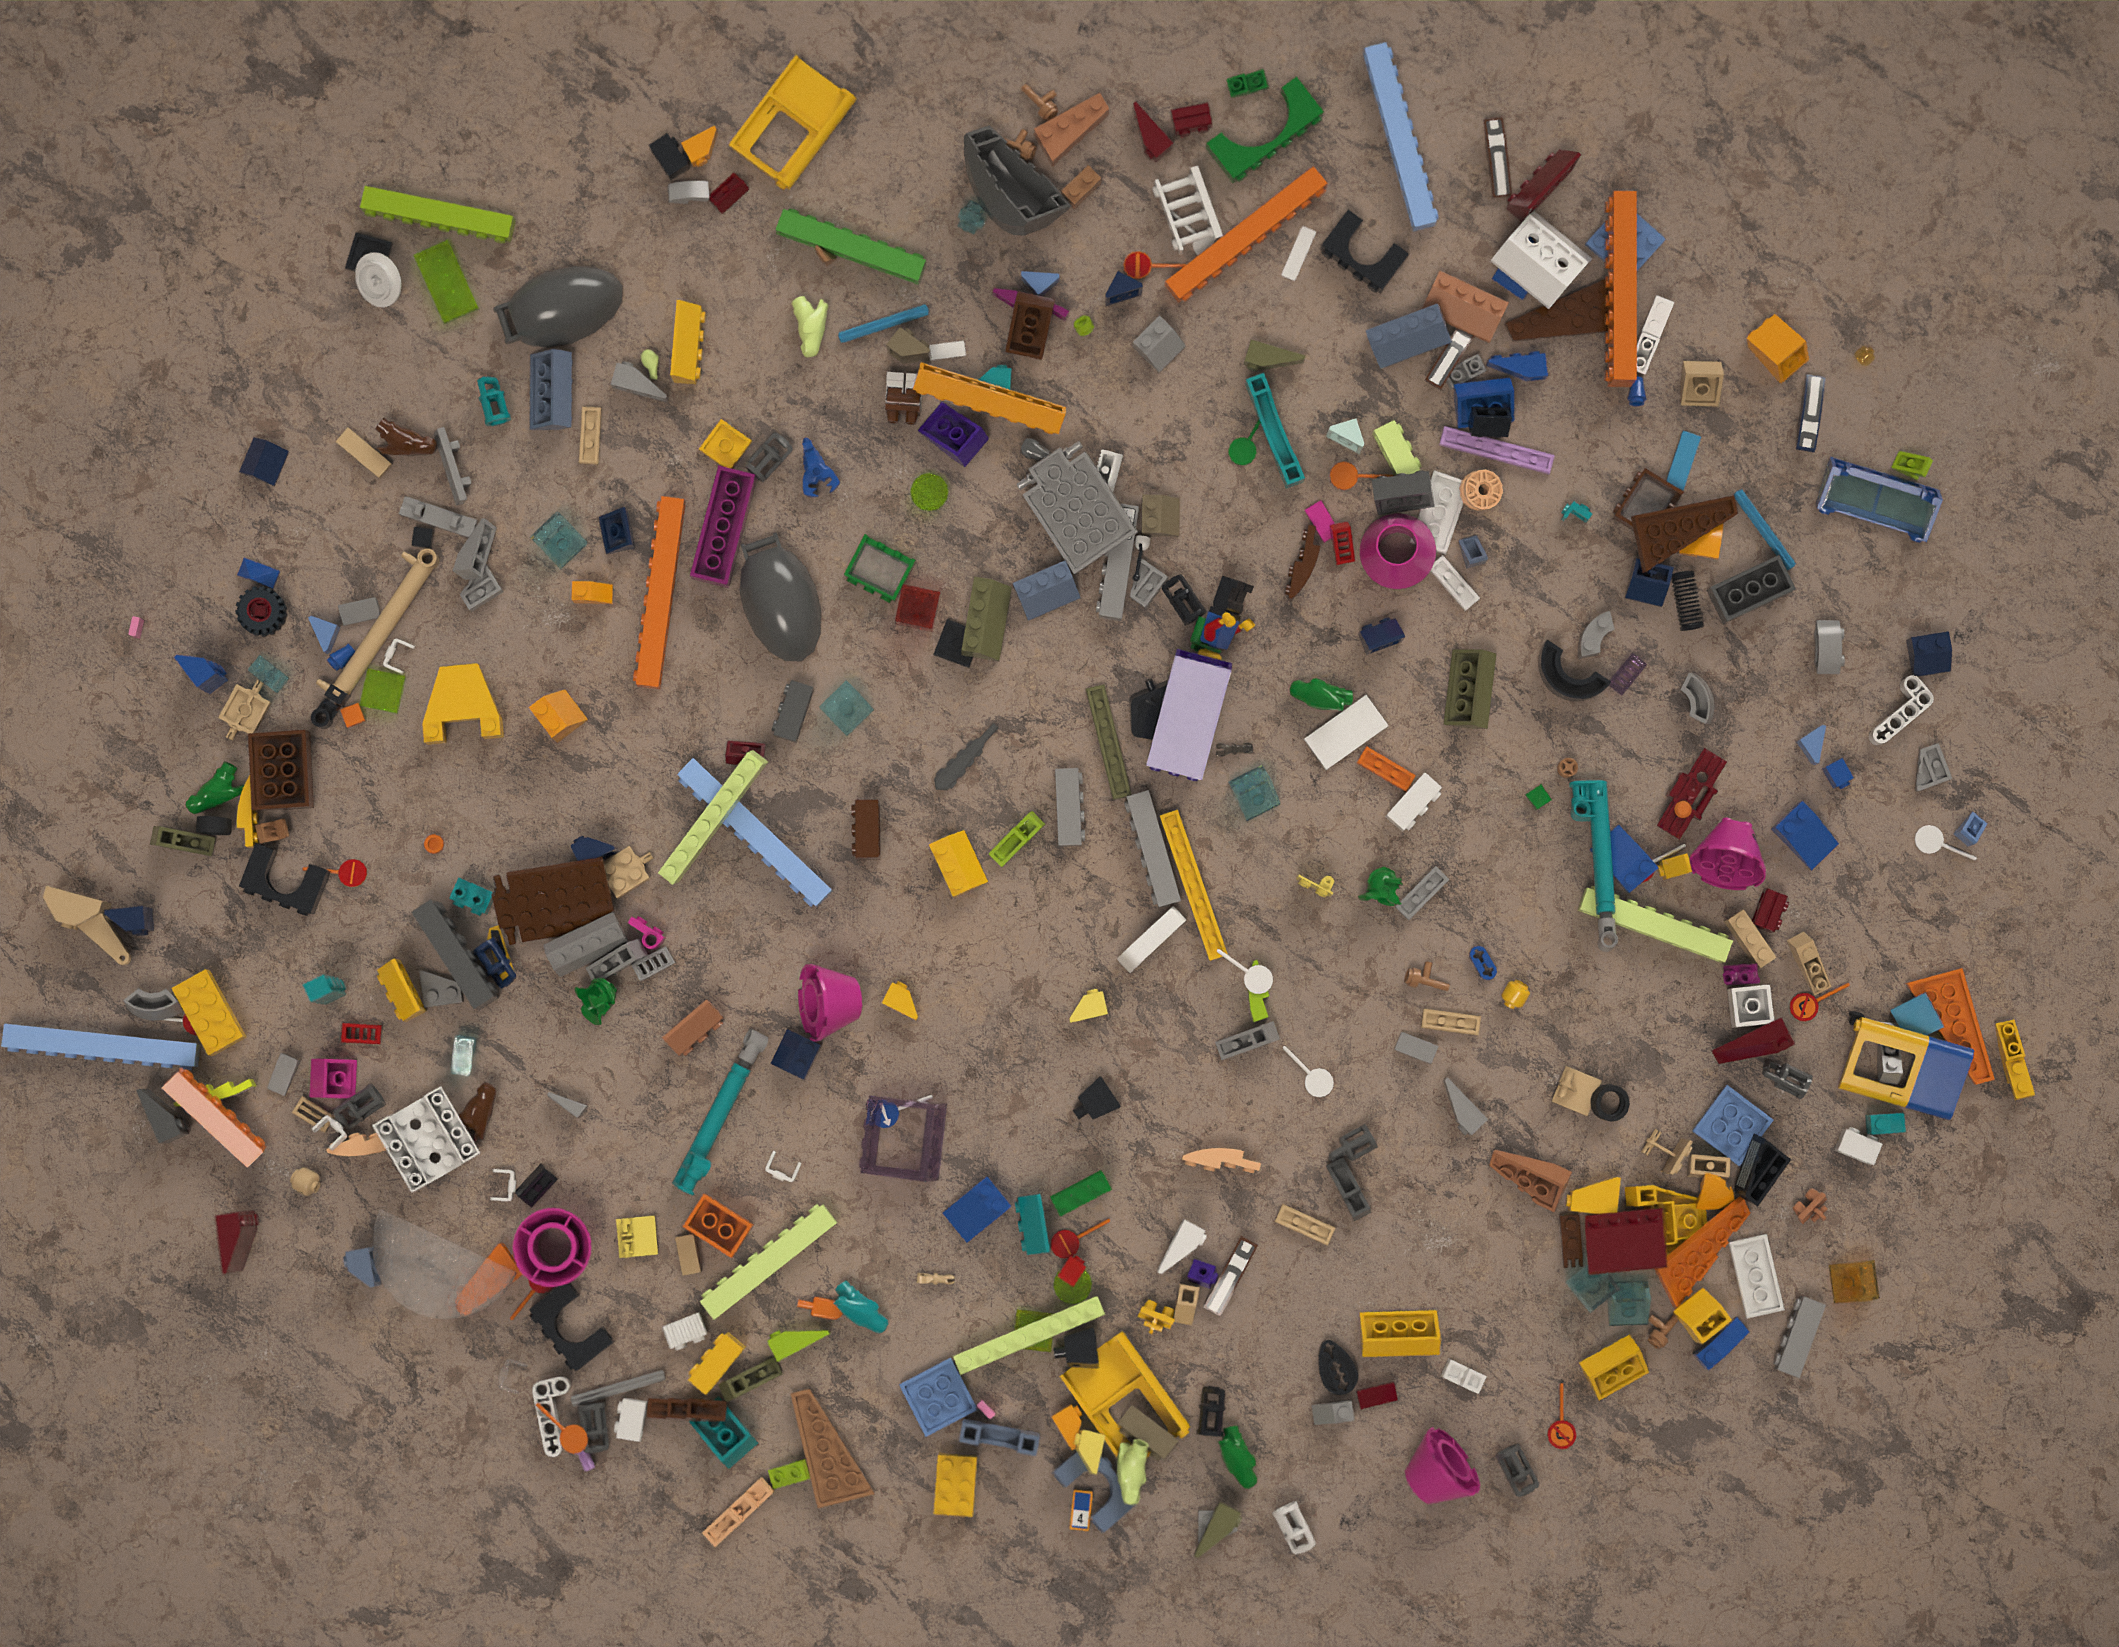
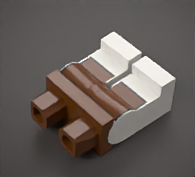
M887 372L885 411L888 423L897 424L899 415H906L905 423L916 425L917 418L920 416L922 394L913 390L917 374L906 373L905 393H903L904 373Z

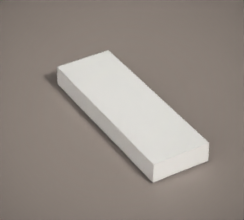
M1443 555L1434 562L1430 572L1464 611L1480 599Z

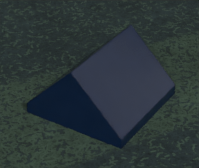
M1117 271L1105 294V305L1110 306L1141 296L1143 290L1142 283Z
M253 437L239 472L275 486L289 451L267 440Z
M625 507L599 517L606 554L635 549L629 514Z

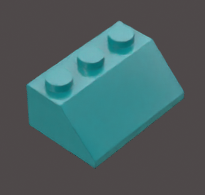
M1041 1193L1018 1197V1201L1015 1202L1016 1213L1021 1215V1220L1018 1221L1019 1232L1024 1233V1240H1021L1022 1251H1026L1027 1255L1050 1252Z

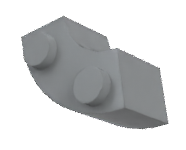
M1610 611L1597 616L1585 627L1578 642V659L1596 656L1601 652L1600 644L1603 637L1614 630Z
M1816 620L1814 664L1817 674H1840L1841 666L1845 664V657L1842 655L1844 628L1840 627L1839 620Z
M1689 673L1681 688V691L1690 700L1691 710L1689 716L1705 724H1711L1714 715L1712 692L1701 677L1695 673Z
M138 988L123 1000L127 1009L132 1014L145 1020H164L183 1011L179 1002L167 989L151 994L143 992Z

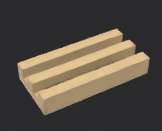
M304 1096L300 1098L292 1111L293 1114L315 1126L317 1122L298 1111L299 1108L318 1120H321L323 1117L302 1105L305 1102L324 1115L335 1119L332 1113ZM328 1121L324 1125V1127L322 1126L319 1130L326 1133L328 1127L330 1126V1122Z

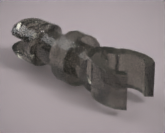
M1224 743L1216 744V749H1223L1220 752L1216 751V756L1223 757L1230 753L1233 755L1241 752L1248 754L1253 751L1251 743H1243V745L1232 743L1231 746Z

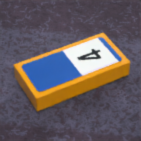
M1073 1490L1070 1529L1089 1531L1093 1491Z

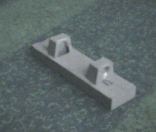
M445 427L439 428L435 431L434 437L437 441V447L456 506L462 505L467 500L464 488L470 486L471 480L469 476L460 478L452 452L458 451L460 448L459 442H449Z
M406 496L399 512L401 516L467 538L470 537L478 523L476 519ZM423 508H425V511H424V514H423V517H422L421 511H422Z

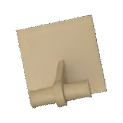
M1565 1066L1551 1102L1588 1116L1591 1109L1590 1100L1592 1094L1600 1086L1602 1080Z
M1654 1129L1650 1138L1646 1139L1647 1143L1641 1152L1648 1156L1653 1146L1670 1156L1661 1172L1670 1175L1678 1173L1682 1167V1159L1684 1156L1687 1157L1692 1150L1691 1144L1693 1142L1687 1139H1680L1673 1152L1656 1143L1662 1133Z

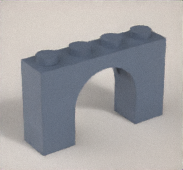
M963 1419L959 1442L974 1445L979 1443L997 1445L1014 1449L1017 1453L1036 1456L1040 1433Z
M1075 1451L1051 1473L1065 1488L1082 1473L1088 1471L1077 1451ZM1102 1456L1100 1457L1097 1472L1106 1477L1110 1486V1494L1106 1503L1092 1514L1089 1519L1101 1533H1104L1135 1505H1128L1123 1502L1117 1474L1111 1469L1113 1465L1106 1457L1103 1459Z

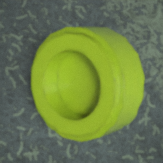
M1081 316L1073 324L1079 336L1089 335L1094 329V324L1089 316Z

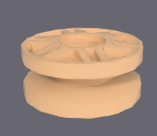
M1477 470L1463 478L1459 491L1463 503L1468 508L1479 511L1496 506L1501 500L1503 488L1499 477L1494 472ZM1479 486H1482L1484 489L1482 495L1479 493Z

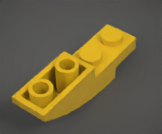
M249 775L238 804L237 828L240 830L245 829V847L254 848L255 843H259L255 827L259 823V816L255 810L251 809Z
M2015 1020L1996 1023L1995 1029L2007 1083H2010L2014 1099L2019 1100L2034 1096L2035 1092L2025 1063V1052Z

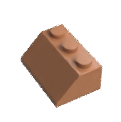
M705 1000L662 1038L679 1056L683 1054L687 1056L694 1050L692 1046L697 1042L701 1044L709 1037L707 1033L712 1029L716 1031L723 1025L722 1020L725 1018L709 1000Z

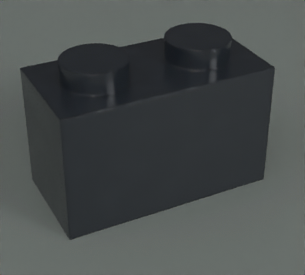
M666 133L648 145L670 181L690 169L688 165L690 160L685 152L680 153L677 148L680 145L674 136L670 137Z
M1471 407L1468 422L1470 435L1478 438L1508 437L1512 421L1509 407Z

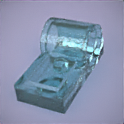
M260 655L248 669V671L276 693L290 679Z
M462 1035L454 1037L451 1074L471 1075L473 1054L476 1048L475 1037Z

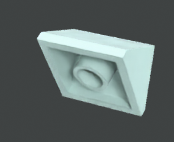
M1357 419L1332 425L1327 432V438L1360 454L1364 441Z

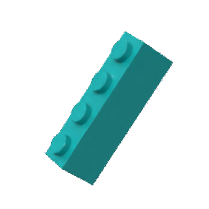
M323 974L302 984L312 1003L327 1005L346 995L344 991L347 989L346 985L338 977Z

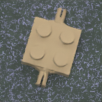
M257 680L252 690L245 689L236 684L218 717L227 722L231 727L225 737L233 741L237 731L255 733L271 705L270 701L264 699L259 694L264 683Z
M628 846L604 861L609 888L617 899L650 879L644 865L654 859L650 852L639 858L635 855L632 848Z

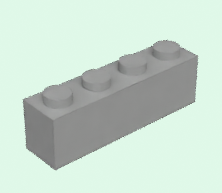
M1078 768L1055 769L1058 847L1081 846L1082 841H1085V830H1081V822H1084V811H1080V803H1084L1083 792H1079V784H1083L1082 773H1078Z
M1800 1296L1799 1299L1795 1300L1793 1317H1789L1786 1325L1788 1331L1786 1335L1782 1336L1780 1353L1775 1355L1773 1361L1774 1369L1800 1378L1823 1315L1825 1304L1804 1296Z

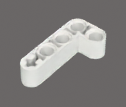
M1908 676L1900 682V689L1908 700L1869 733V740L1873 745H1881L1890 740L1933 703L1932 693L1917 676ZM1908 680L1914 683L1913 690L1907 687ZM1920 695H1923V696L1926 697V699H1927L1926 704L1920 703V701H1919V696H1920ZM1906 707L1912 710V716L1905 714L1904 710ZM1891 719L1897 721L1898 726L1896 729L1891 727ZM1884 730L1887 731L1881 736V739H1877L1878 733Z
M1173 906L1128 947L1117 960L1131 973L1176 931L1186 919Z
M565 1376L539 1381L532 1389L544 1451L550 1457L558 1456L564 1449L560 1443L561 1429L536 1406V1403H539L541 1406L549 1404L551 1407L550 1414L559 1422L554 1396L563 1395L570 1390L571 1381ZM559 1380H562L566 1383V1389L564 1391H561L557 1388V1382ZM540 1384L545 1385L547 1388L545 1395H541L538 1392ZM547 1423H552L555 1426L553 1433L546 1431ZM557 1435V1438L553 1439L554 1445L559 1446L556 1452H554V1449L550 1450V1446L553 1445L552 1439H547Z

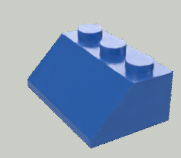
M1502 378L1454 384L1457 427H1468L1471 407H1509L1512 417L1511 422H1514V388L1511 379Z
M183 655L174 656L195 686L208 694H211L228 681L225 677L227 672L224 668L212 660L208 661L205 658Z

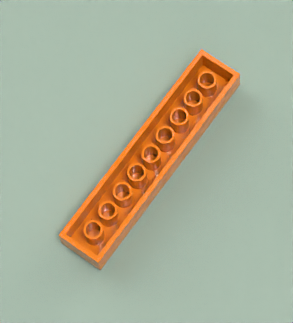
M1613 191L1611 196L1608 197V201H1605V213H1608V220H1605V232H1608V239H1605V250H1608V257H1605V269H1608V276H1605V288H1608V295H1605V306H1608V314H1605V325H1608V332H1605V344H1608V351H1605V363H1608V370H1605V381H1608V387H1631L1637 380V191Z

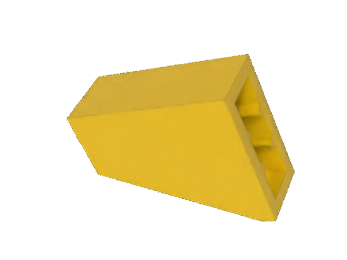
M1612 1177L1572 1190L1570 1195H1566L1565 1206H1568L1569 1211L1594 1214L1615 1213L1618 1210L1621 1178Z

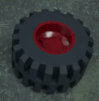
M255 586L250 591L248 589L244 591L245 594L240 595V601L236 603L237 610H235V614L238 616L237 620L241 626L248 632L256 636L261 635L262 637L267 636V634L273 635L276 630L279 631L281 629L280 626L286 622L284 618L287 617L285 610L287 607L284 604V600L275 591L264 586H260V588Z

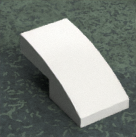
M1449 1358L1441 1374V1377L1479 1394L1487 1377Z

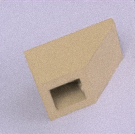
M1179 1283L1173 1317L1175 1319L1174 1322L1192 1325L1199 1287Z

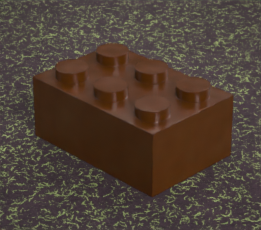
M1017 292L1005 352L1040 360L1043 359L1055 299Z
M855 800V805H851V814L855 818V824H852V835L855 837V843H852V855L856 856L857 861L880 860L879 800Z

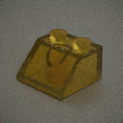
M1874 1260L1829 1265L1834 1303L1864 1302L1880 1299Z

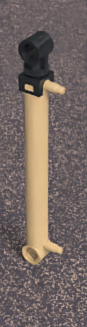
M421 550L418 554V559L406 552L402 553L401 557L413 566L335 683L329 685L325 681L317 680L316 684L326 691L324 695L330 698V701L324 697L318 708L312 712L311 721L316 727L327 729L332 725L334 717L340 710V707L336 704L342 707L345 706L351 697L350 693L433 569L439 565V557L433 550ZM427 555H432V562L429 564H425V557ZM321 714L326 715L324 723L318 722V717Z

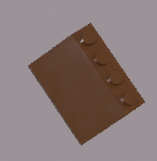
M307 730L248 733L251 809L295 810L314 808L310 732Z

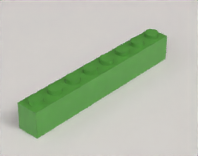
M791 208L788 210L783 209L776 227L777 235L813 248L818 245L830 254L919 285L926 267V259H923L924 256L913 253L912 255L906 253V250L901 247H889L888 243L881 240L877 242L872 241L869 236L864 234L858 236L853 234V231L844 227L842 229L836 228L833 223L824 221V223L819 222L817 218L811 215H806V217L799 215L798 211Z

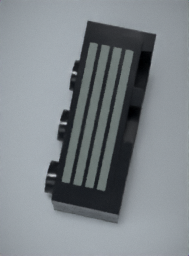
M1754 1133L1733 1191L1758 1207L1791 1159L1768 1140Z

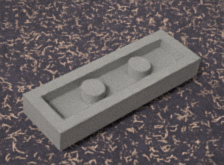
M1435 866L1400 901L1402 904L1396 905L1395 908L1409 921L1449 879Z

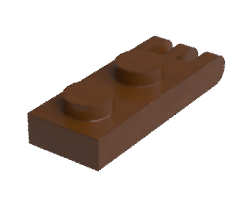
M1559 1216L1563 1268H1568V1260L1571 1262V1268L1576 1267L1575 1260H1578L1579 1267H1583L1580 1216Z

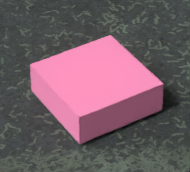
M133 616L128 634L140 639L144 620Z
M982 1399L977 1404V1408L989 1419L996 1414Z

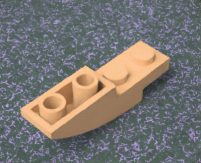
M357 1132L348 1136L349 1140L342 1142L334 1150L328 1148L326 1151L327 1153L341 1156H363L386 1151V1148L377 1133L370 1135L368 1140L366 1134L360 1135Z
M1202 1149L1182 1156V1160H1185L1186 1165L1196 1167L1198 1163L1204 1165L1203 1169L1214 1172L1215 1168L1220 1169L1221 1162H1225V1167L1233 1169L1236 1168V1165L1244 1167L1243 1171L1253 1174L1255 1170L1259 1171L1261 1163L1242 1159L1244 1151L1236 1149Z

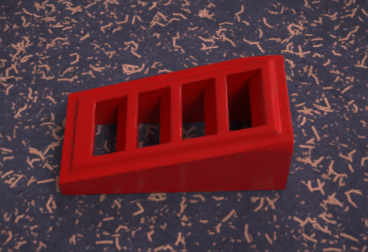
M1342 522L1330 525L1336 565L1355 562L1352 532L1349 523ZM1341 538H1347L1346 540H1342V541H1338V540H1337V539H1341ZM1348 545L1346 548L1339 549L1341 546ZM1349 552V555L1340 557L1339 555Z
M342 1023L340 1043L380 1045L382 1025ZM348 1028H351V1039H347ZM356 1028H359V1039H355ZM363 1029H367L366 1040H363ZM371 1029H375L374 1040H371Z

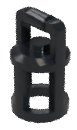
M1182 574L1173 576L1162 586L1163 592L1181 618L1184 626L1193 623L1198 619V616L1202 617L1207 612ZM1180 580L1185 589L1180 588L1174 592L1175 595L1172 596L1169 588ZM1184 600L1187 601V603L1189 604L1190 608L1194 613H1190V611L1183 602Z
M1216 1386L1202 1388L1201 1404H1199V1429H1197L1196 1434L1223 1437V1414L1226 1411L1224 1406V1389ZM1208 1393L1219 1394L1218 1401L1208 1400ZM1208 1412L1216 1413L1214 1430L1207 1429Z

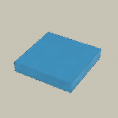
M1926 992L1890 1010L1902 1029L1929 1035L1944 1027Z

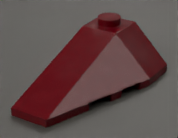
M1781 1017L1712 1050V1053L1717 1062L1723 1064L1779 1053L1795 1045V1040Z

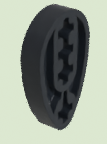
M1332 1340L1323 1341L1318 1354L1321 1381L1329 1392L1336 1395L1347 1394L1357 1385V1368L1348 1353ZM1327 1343L1330 1346H1334V1349H1332L1333 1358H1331L1328 1352L1323 1350L1326 1348ZM1333 1362L1341 1364L1339 1371L1340 1373H1345L1342 1379L1344 1382H1348L1349 1385L1346 1386L1344 1391L1342 1388H1338V1385H1340L1339 1379L1334 1378L1337 1373L1335 1370H1331Z

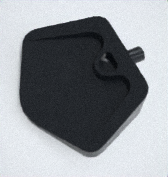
M1152 678L1145 681L1147 688L1132 694L1129 699L1130 728L1133 736L1153 740L1168 680L1154 685Z

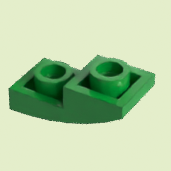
M1264 69L1226 79L1231 98L1269 89Z

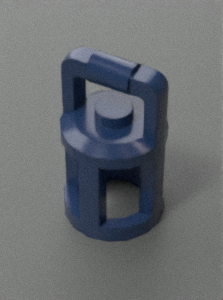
M493 937L476 947L473 953L482 962L487 970V975L492 976L498 987L502 989L514 982L517 976L510 966L511 960L506 958L497 944L498 940L496 937ZM489 948L492 949L499 960L493 965L484 952ZM506 971L509 976L502 981L499 975Z

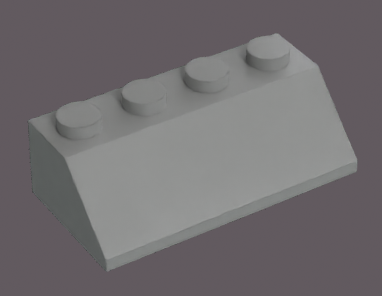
M614 912L543 946L554 971L559 977H562L608 955L629 941Z

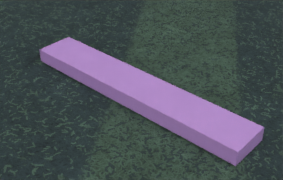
M1446 426L1443 428L1439 443L1443 447L1545 474H1550L1555 456L1488 437L1478 438L1471 436L1469 432Z

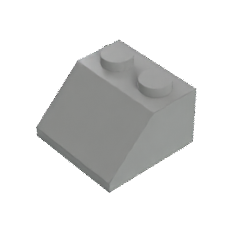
M1159 315L1133 341L1132 347L1160 373L1186 345L1174 329Z

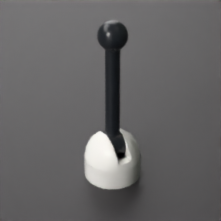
M1139 535L1135 538V547L1139 550L1136 571L1132 577L1134 581L1140 580L1139 570L1142 553L1149 548L1151 541L1147 536Z

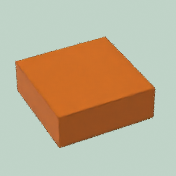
M359 703L340 709L347 728L366 721Z

